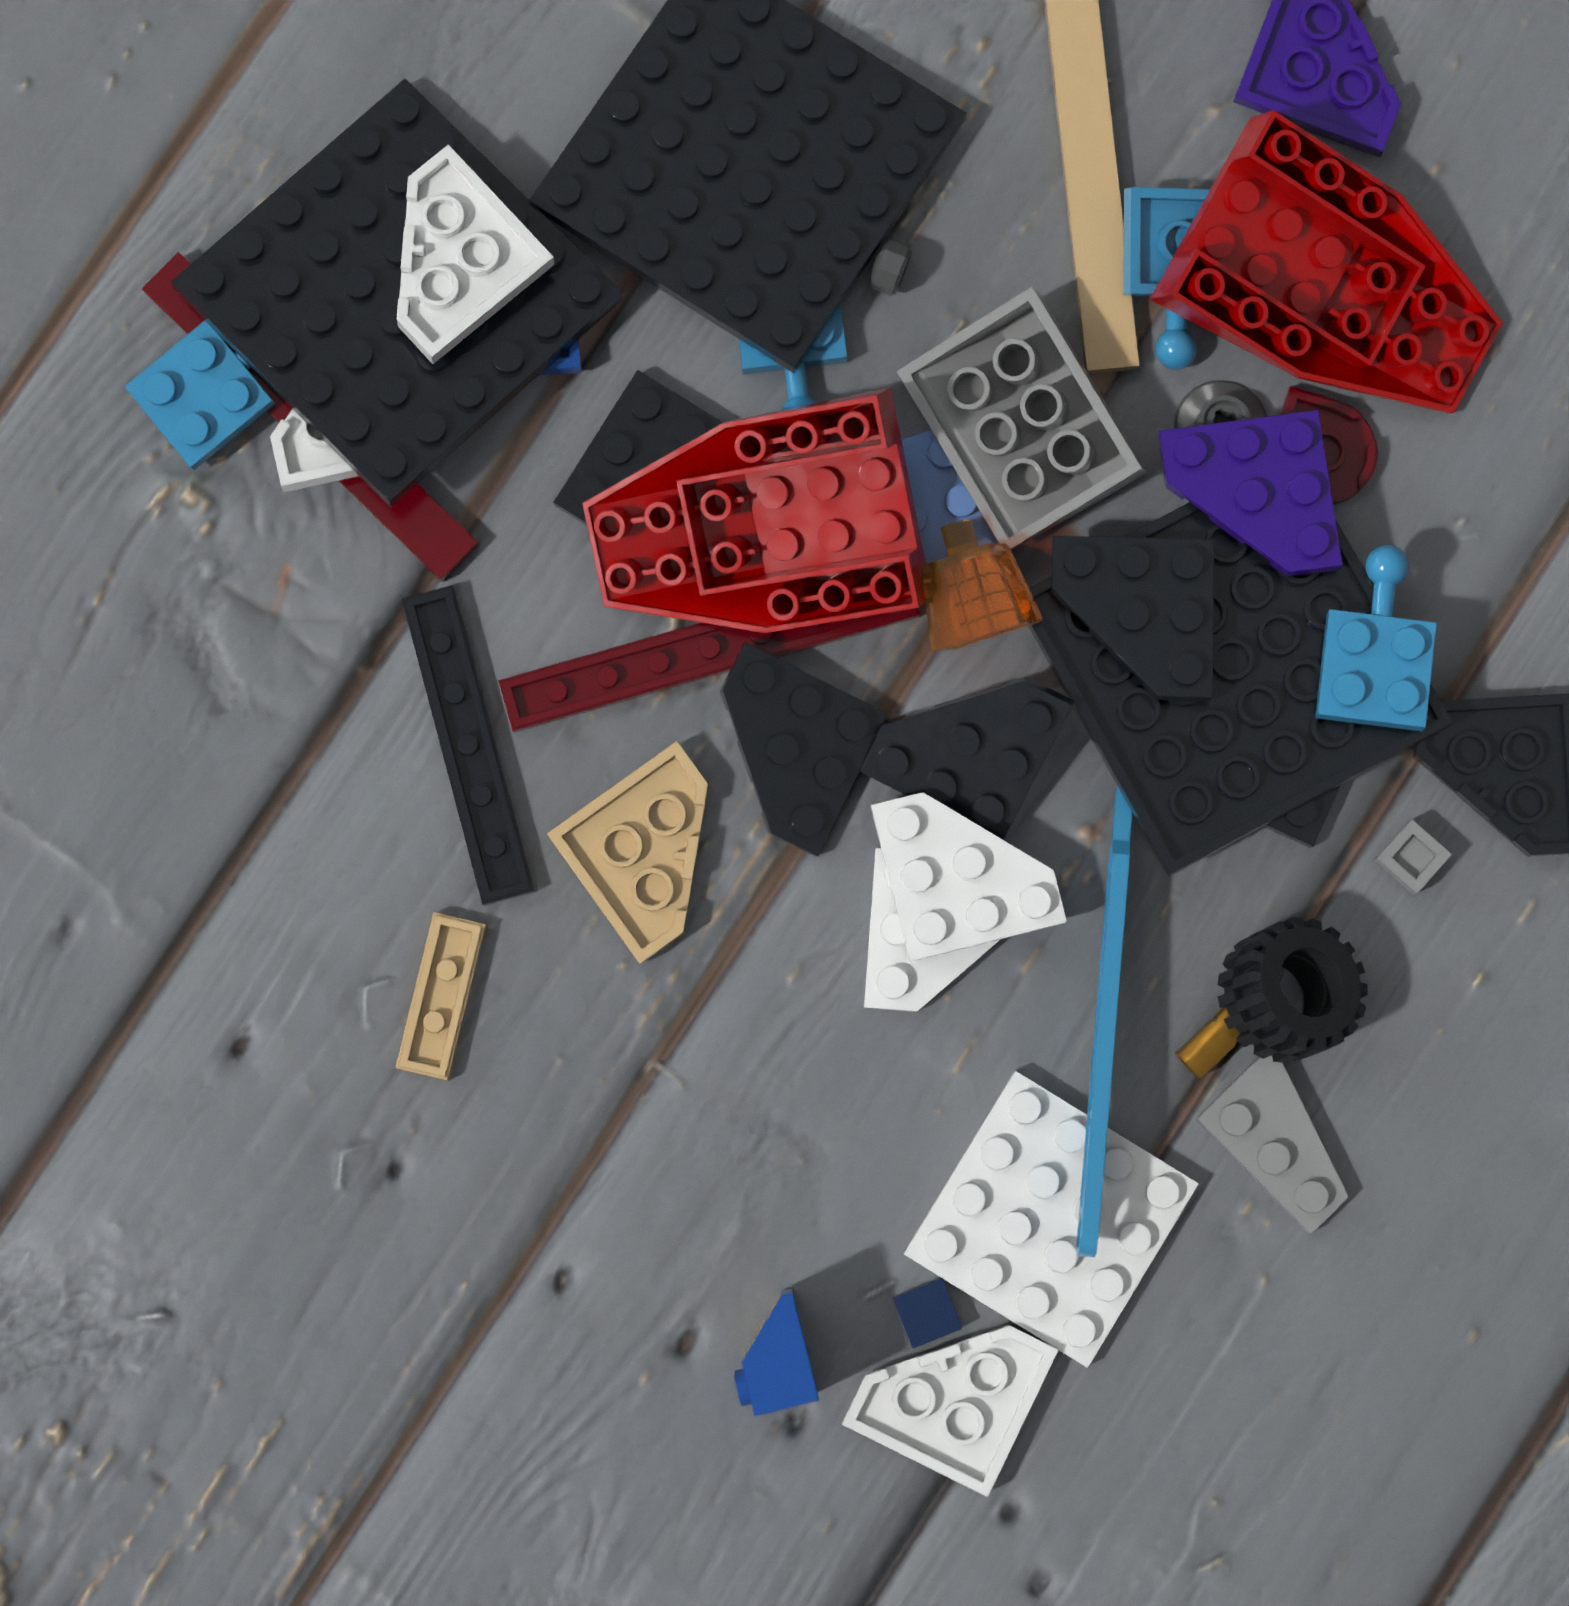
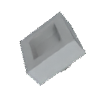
M1411 819L1377 855L1374 861L1411 894L1416 895L1452 854Z

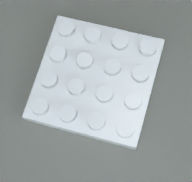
M1014 1071L903 1254L1088 1368L1199 1183L1107 1128L1097 1252L1095 1257L1077 1256L1076 1243L1087 1114L1017 1071Z

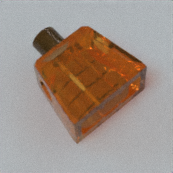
M971 519L956 521L940 528L948 557L925 564L922 568L930 644L933 652L956 650L1043 621L1039 608L1012 551L1006 543H988L979 546Z

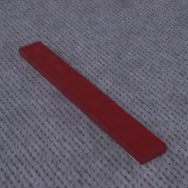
M178 252L141 289L186 334H189L205 320L173 289L171 281L191 265ZM249 368L248 370L276 403L266 412L278 423L282 419L285 420L292 408L252 368ZM360 476L338 481L441 582L479 546V543L418 484L390 508Z
M919 608L769 633L699 623L498 681L512 731L516 733L727 673L730 671L742 644L745 642L779 658L920 618Z

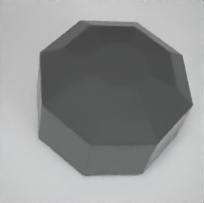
M893 240L888 241L882 246L871 268V285L874 290L890 296L896 295L912 254L910 247Z

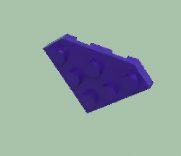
M1272 0L1233 100L1236 104L1260 113L1275 110L1300 128L1380 157L1384 151L1401 106L1393 85H1389L1377 60L1379 55L1362 19H1358L1350 0Z
M1318 410L1159 431L1158 440L1165 487L1182 500L1185 498L1210 516L1209 520L1243 545L1244 543L1248 544L1270 561V565L1287 577L1341 569L1342 558Z

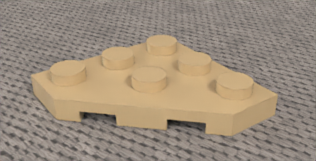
M678 741L547 833L640 965L683 935L708 783Z

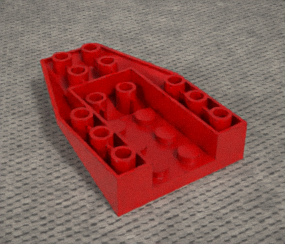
M1275 110L1249 118L1149 299L1296 378L1447 414L1455 412L1503 324L1498 315L1401 193Z
M891 387L724 422L582 503L604 607L769 633L919 608L932 597Z

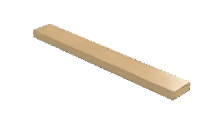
M1044 0L1085 369L1088 374L1136 370L1140 365L1132 296L1123 295L1124 223L1099 1Z

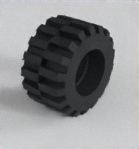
M1296 917L1275 923L1239 941L1233 946L1235 951L1227 954L1222 963L1227 971L1220 973L1218 976L1217 985L1224 988V994L1218 996L1220 1008H1227L1229 1017L1225 1018L1224 1021L1229 1030L1234 1027L1238 1030L1240 1034L1236 1040L1243 1047L1251 1044L1254 1045L1253 1054L1262 1059L1272 1056L1273 1062L1285 1063L1290 1060L1295 1062L1335 1047L1344 1042L1345 1037L1355 1032L1358 1028L1355 1020L1362 1018L1366 1010V1006L1360 1002V998L1368 995L1367 984L1360 981L1359 975L1365 973L1362 962L1355 963L1351 956L1356 950L1349 941L1342 944L1338 940L1340 932L1332 926L1322 930V921L1311 918L1303 922L1301 917ZM1282 967L1295 976L1304 994L1303 1014L1294 1009L1283 994L1280 983Z

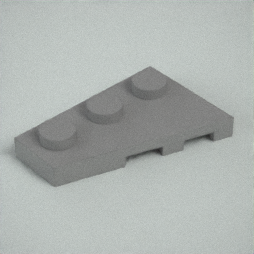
M1272 1056L1264 1059L1257 1057L1195 1118L1307 1234L1311 1235L1349 1198L1283 1063L1273 1062Z

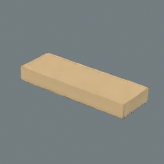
M433 912L395 1068L449 1081L485 935L486 924Z

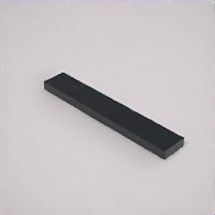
M453 585L402 598L482 905L485 906L533 893L535 889L455 588Z

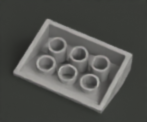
M1033 286L896 371L1005 553L1104 500L1148 473L1048 305Z

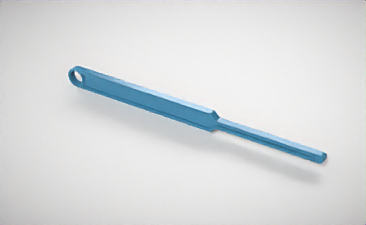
M1117 784L1115 786L1111 845L1107 869L1076 1243L1077 1256L1084 1257L1096 1256L1099 1237L1130 861L1132 811Z

